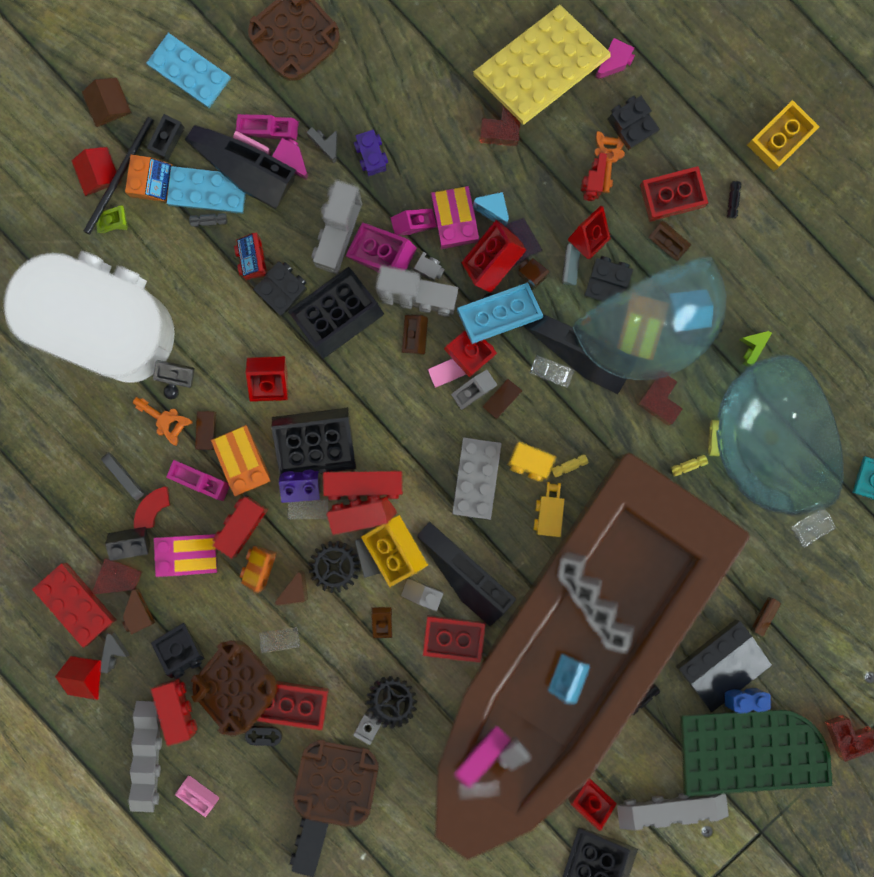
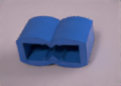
M748 688L744 691L732 689L725 692V706L738 713H747L751 710L763 712L771 708V695L757 688Z

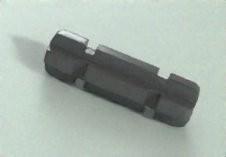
M218 213V215L205 214L200 215V217L192 215L189 217V223L192 227L199 226V224L201 226L217 225V223L219 225L226 224L227 215L225 213Z

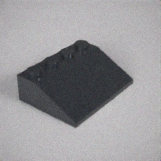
M350 267L344 269L288 310L291 317L322 359L385 315L379 304Z
M348 407L272 417L271 429L279 474L287 471L297 473L313 470L325 473L356 469Z
M735 619L680 662L676 668L707 708L713 712L725 703V692L732 689L741 690L772 665L741 621Z
M578 828L563 877H629L638 849L621 841Z

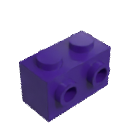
M374 129L355 135L357 141L354 142L356 152L361 153L362 160H360L362 170L367 171L368 176L386 171L385 164L388 163L385 152L381 153L379 147L382 145L380 135H375Z
M305 470L297 473L287 471L280 474L281 503L320 500L319 471Z

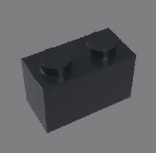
M164 114L147 149L151 154L169 161L185 127L180 121Z
M146 527L108 533L105 546L109 560L147 555L150 541Z

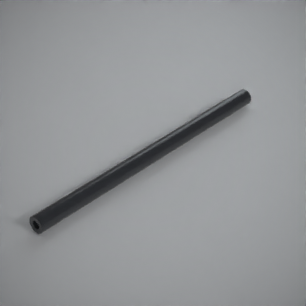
M147 117L84 228L83 232L90 235L129 167L130 156L136 154L154 122L152 118Z

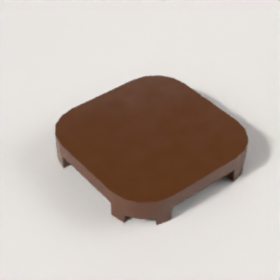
M275 0L259 15L251 18L248 28V36L253 46L278 75L290 81L300 80L309 74L336 50L340 41L336 22L326 14L315 0Z
M230 640L221 642L216 646L218 651L199 675L193 676L191 680L193 682V696L191 698L194 703L199 702L220 727L217 730L222 735L236 736L246 733L266 710L276 695L277 685L271 671L243 641Z
M317 740L309 744L302 754L294 792L296 812L301 817L311 821L343 827H357L363 824L369 816L378 774L376 757L369 749L364 747L362 749L326 742L325 740Z

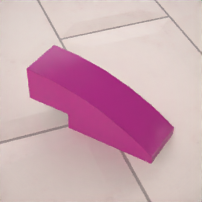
M238 114L236 131L252 137L279 140L282 138L288 140L290 138L297 140L299 122L294 118L274 117L273 115Z
M173 460L166 476L168 479L220 501H224L230 487L228 482L176 460Z
M496 726L473 749L454 775L467 788H470L495 761L511 739Z

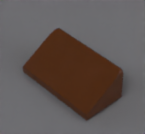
M663 220L648 237L675 261H678L691 246L685 238Z
M405 315L402 353L425 354L428 317Z
M507 379L483 405V408L497 420L522 390Z
M197 411L195 449L215 450L211 440L215 438L216 412Z
M768 597L751 627V631L763 637L781 603L774 598Z

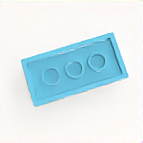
M170 33L165 36L146 63L207 108L211 107L231 79L228 74Z
M171 166L167 205L243 214L246 193L242 192L221 172Z
M528 283L457 308L458 315L472 344L543 318L541 309Z

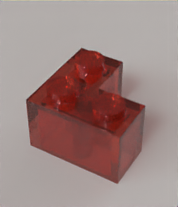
M503 105L501 120L482 118L480 143L517 146L520 121Z
M659 372L637 405L668 426L672 425L683 409L667 398L677 384V381L664 372Z
M844 715L825 721L838 758L844 762L874 751V729L867 726L854 731L850 719Z

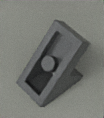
M311 127L307 131L308 137L335 163L337 161V131L324 140L326 138L319 129L315 131Z
M114 632L107 633L101 661L102 673H109L111 669L115 668L116 658L114 655L122 657L130 655Z

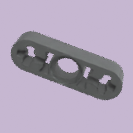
M110 452L101 458L107 468L135 500H139L145 494Z

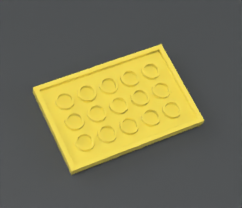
M559 5L474 70L473 74L524 125L610 58L611 52Z

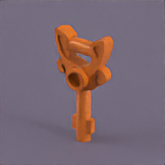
M597 131L596 143L598 148L595 149L594 155L598 157L599 153L607 154L602 192L609 193L613 180H611L612 163H616L618 159L624 157L625 153L621 150L624 143L619 136L618 138L605 137L602 132ZM604 144L615 145L616 148L608 149L604 147Z
M136 397L133 401V404L136 405L135 408L141 412L145 411L157 419V434L161 436L165 434L169 442L177 446V436L184 426L192 424L193 421L189 418L178 416L176 409H171L169 412L164 411L161 414L148 405V401ZM174 421H178L172 432H170V425Z

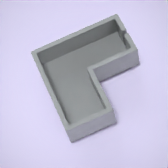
M336 180L335 184L329 188L328 204L324 203L321 215H323L325 228L319 232V246L314 248L311 258H313L317 268L338 275L362 206V200L358 187Z
M381 266L376 291L379 300L383 304L393 305V303H398L402 308L412 309L413 306L418 307L421 312L430 313L432 310L437 311L438 315L449 317V314H454L458 287L420 280L419 273Z

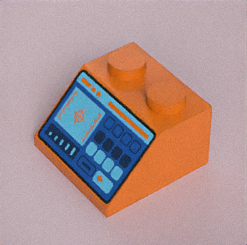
M131 155L125 193L129 197L167 202L170 171L173 165L151 157Z

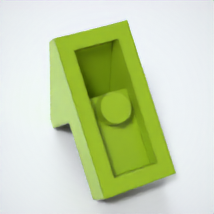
M120 205L103 211L96 223L97 233H106L115 229L128 230L124 206Z
M767 331L739 339L752 347L751 349L748 348L743 356L745 359L743 364L749 368L754 366L772 332Z

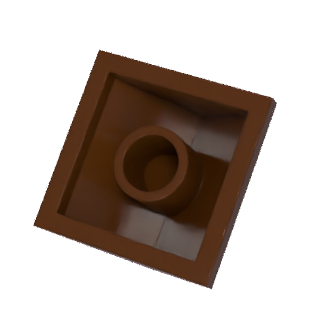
M117 78L95 79L82 91L96 127L131 114Z
M301 570L295 575L275 601L276 605L300 603L308 600L304 571Z

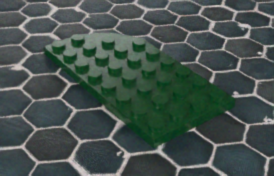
M767 710L763 712L750 711L747 713L680 715L685 796L833 786L831 755L828 745L817 727L797 713L786 710Z

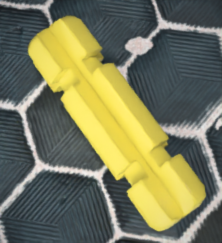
M583 454L578 459L574 458L561 464V466L558 465L552 468L554 477H559L563 475L562 473L566 474L579 468V466L588 464L587 456Z
M701 455L697 459L694 458L680 463V465L672 466L671 472L673 476H678L682 472L686 473L699 468V466H705L708 464L707 457Z

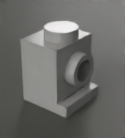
M423 252L414 267V272L435 282L436 278H441L445 269L439 265L440 262L435 258H426L427 254Z
M372 712L364 714L353 735L369 745L382 722L379 725L376 724L377 718L370 719L371 715H373ZM371 725L372 730L366 731L365 726Z

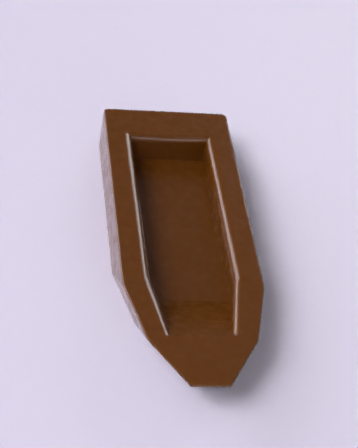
M632 453L619 455L499 633L464 693L438 765L435 838L465 859H472L531 832L589 780L748 542L750 534ZM567 552L586 556L583 575L602 580L599 599L618 603L615 622L634 627L631 645L626 653L606 648L598 632L593 629L581 607H578L570 595L571 592L559 579L561 560ZM562 654L590 665L576 703L565 702L548 692ZM496 726L510 739L516 737L528 750L531 758L513 770L509 767L504 768L498 761V756L470 788H467L454 775L473 749Z

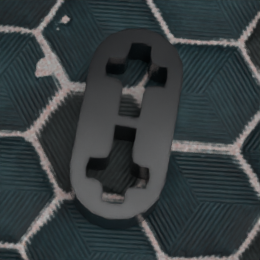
M254 726L245 734L247 743L258 746H275L280 743L283 737L281 730L277 727ZM256 731V734L262 735V737H257L253 741V738L249 737V735ZM272 731H274L275 735H278L279 738L272 741V738L265 737V735H271Z

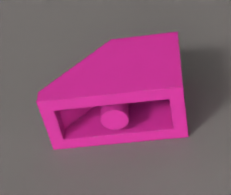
M613 38L608 49L611 52V56L601 64L596 78L600 79L623 71L626 65L630 66L635 57L632 54L634 47Z
M282 138L272 157L296 169V175L307 180L308 174L300 148L297 146L298 143L290 138L288 140Z
M432 209L405 210L390 217L394 233L399 236L410 235L437 227Z

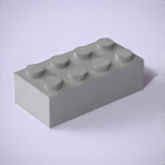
M463 438L452 514L491 520L501 443Z

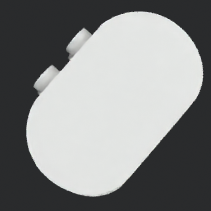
M83 251L80 252L77 260L62 254H47L28 261L15 273L6 292V319L11 330L19 339L122 382H139L154 375L156 361L166 362L174 343L172 318L166 307L157 298L144 290L147 281L140 278V275L117 266L114 275L109 274L112 266L104 263L102 259Z

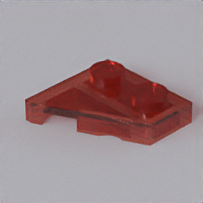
M105 558L92 594L135 590L142 571Z

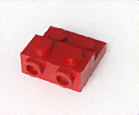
M599 153L598 157L594 158L591 171L588 172L587 176H584L581 182L580 191L584 192L583 200L595 201L602 193L607 160L606 153Z
M466 330L444 348L469 378L497 354L494 347L485 339L472 344Z

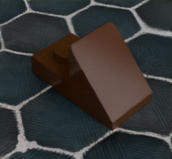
M372 607L373 638H392L391 607Z

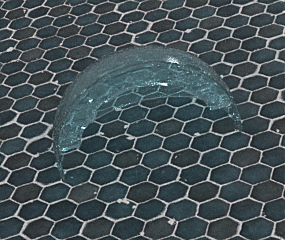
M699 258L687 262V265L682 267L675 266L632 286L631 290L625 291L623 294L618 293L587 312L586 316L578 319L572 327L585 353L605 371L619 377L635 380H651L666 377L694 363L712 345L725 319L727 307L726 289L722 275L713 258Z
M789 355L774 356L750 365L738 378H735L727 389L717 417L719 418V428L716 430L717 444L728 476L733 478L739 487L738 489L750 501L771 512L801 515L832 506L838 499L842 488L843 454L834 415L822 388L809 369L798 359Z

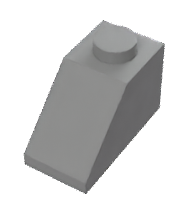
M485 370L451 395L462 410L495 388L497 383L489 371Z
M408 578L401 596L421 606L437 611L444 592Z
M513 737L500 753L498 761L504 768L509 767L513 770L531 757L523 744L516 737Z

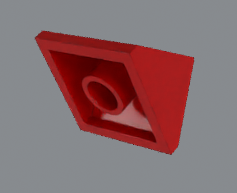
M108 147L84 149L71 160L85 196L108 188L117 172Z
M599 206L568 238V241L587 259H591L611 239L604 206Z
M70 656L55 678L67 695L98 700L101 660Z
M591 779L587 780L569 797L570 804L599 831L603 829L617 805Z

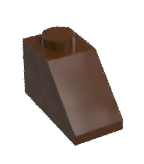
M534 258L530 261L526 259L518 266L520 268L518 271L519 276L529 284L532 290L542 283L550 273Z
M135 589L131 592L123 615V626L131 635L155 623L140 589Z

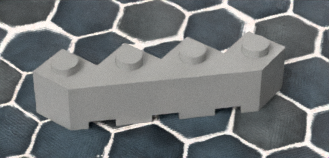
M567 552L561 560L559 579L571 592L570 595L578 607H581L593 629L598 632L606 648L626 653L631 645L634 627L615 622L618 603L599 599L602 580L583 575L586 556Z
M136 701L133 713L135 729L131 743L133 752L130 769L132 785L128 802L130 811L154 812L155 805L159 803L157 783L161 772V766L158 765L159 749L162 747V738L160 737L161 723L155 702Z
M680 793L679 797L673 799L653 796L652 800L647 802H636V799L624 800L625 803L617 805L619 827L626 830H643V827L654 826V828L671 826L670 824L682 823V825L695 824L699 820L709 819L712 822L729 816L726 794L685 796L684 793Z

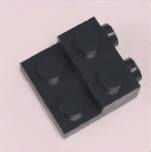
M635 95L630 97L623 107L620 104L611 110L612 114L607 119L628 150L660 130L650 116L652 110L642 96L638 98Z
M601 256L600 259L596 258L584 297L621 307L633 269L629 268L630 265L624 262H619V264L611 263L612 259Z
M278 261L253 290L282 316L308 289L304 286L307 282L300 275L295 277L291 273L293 269L286 262L282 264Z
M185 623L151 642L165 674L170 678L174 677L177 679L185 674V670L190 667L191 669L199 667L202 664L201 661L205 659Z

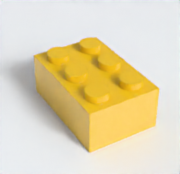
M792 100L747 146L774 172L819 126Z
M518 442L514 447L508 466L515 473L523 474L525 472L529 474L528 478L541 481L547 479L556 457Z
M400 515L391 519L388 524L380 525L361 537L389 587L428 566Z

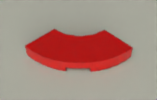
M167 486L152 491L141 501L135 513L134 529L154 527L158 512L170 506Z

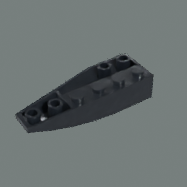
M197 125L193 126L185 138V141L242 192L275 210L294 182L296 169L237 139Z
M544 314L542 319L524 325L525 329L579 375L617 395L637 358L593 336Z
M430 521L417 535L459 599L490 627L517 600Z

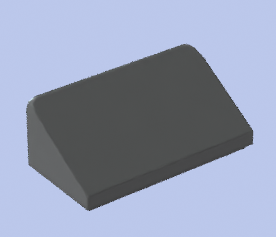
M362 538L355 540L364 578L380 574L381 572Z

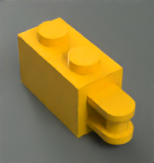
M547 482L545 497L540 496V500H536L535 511H539L538 519H534L533 530H536L537 535L561 537L565 500L560 498L561 483L550 484V482ZM549 492H556V498L549 497Z

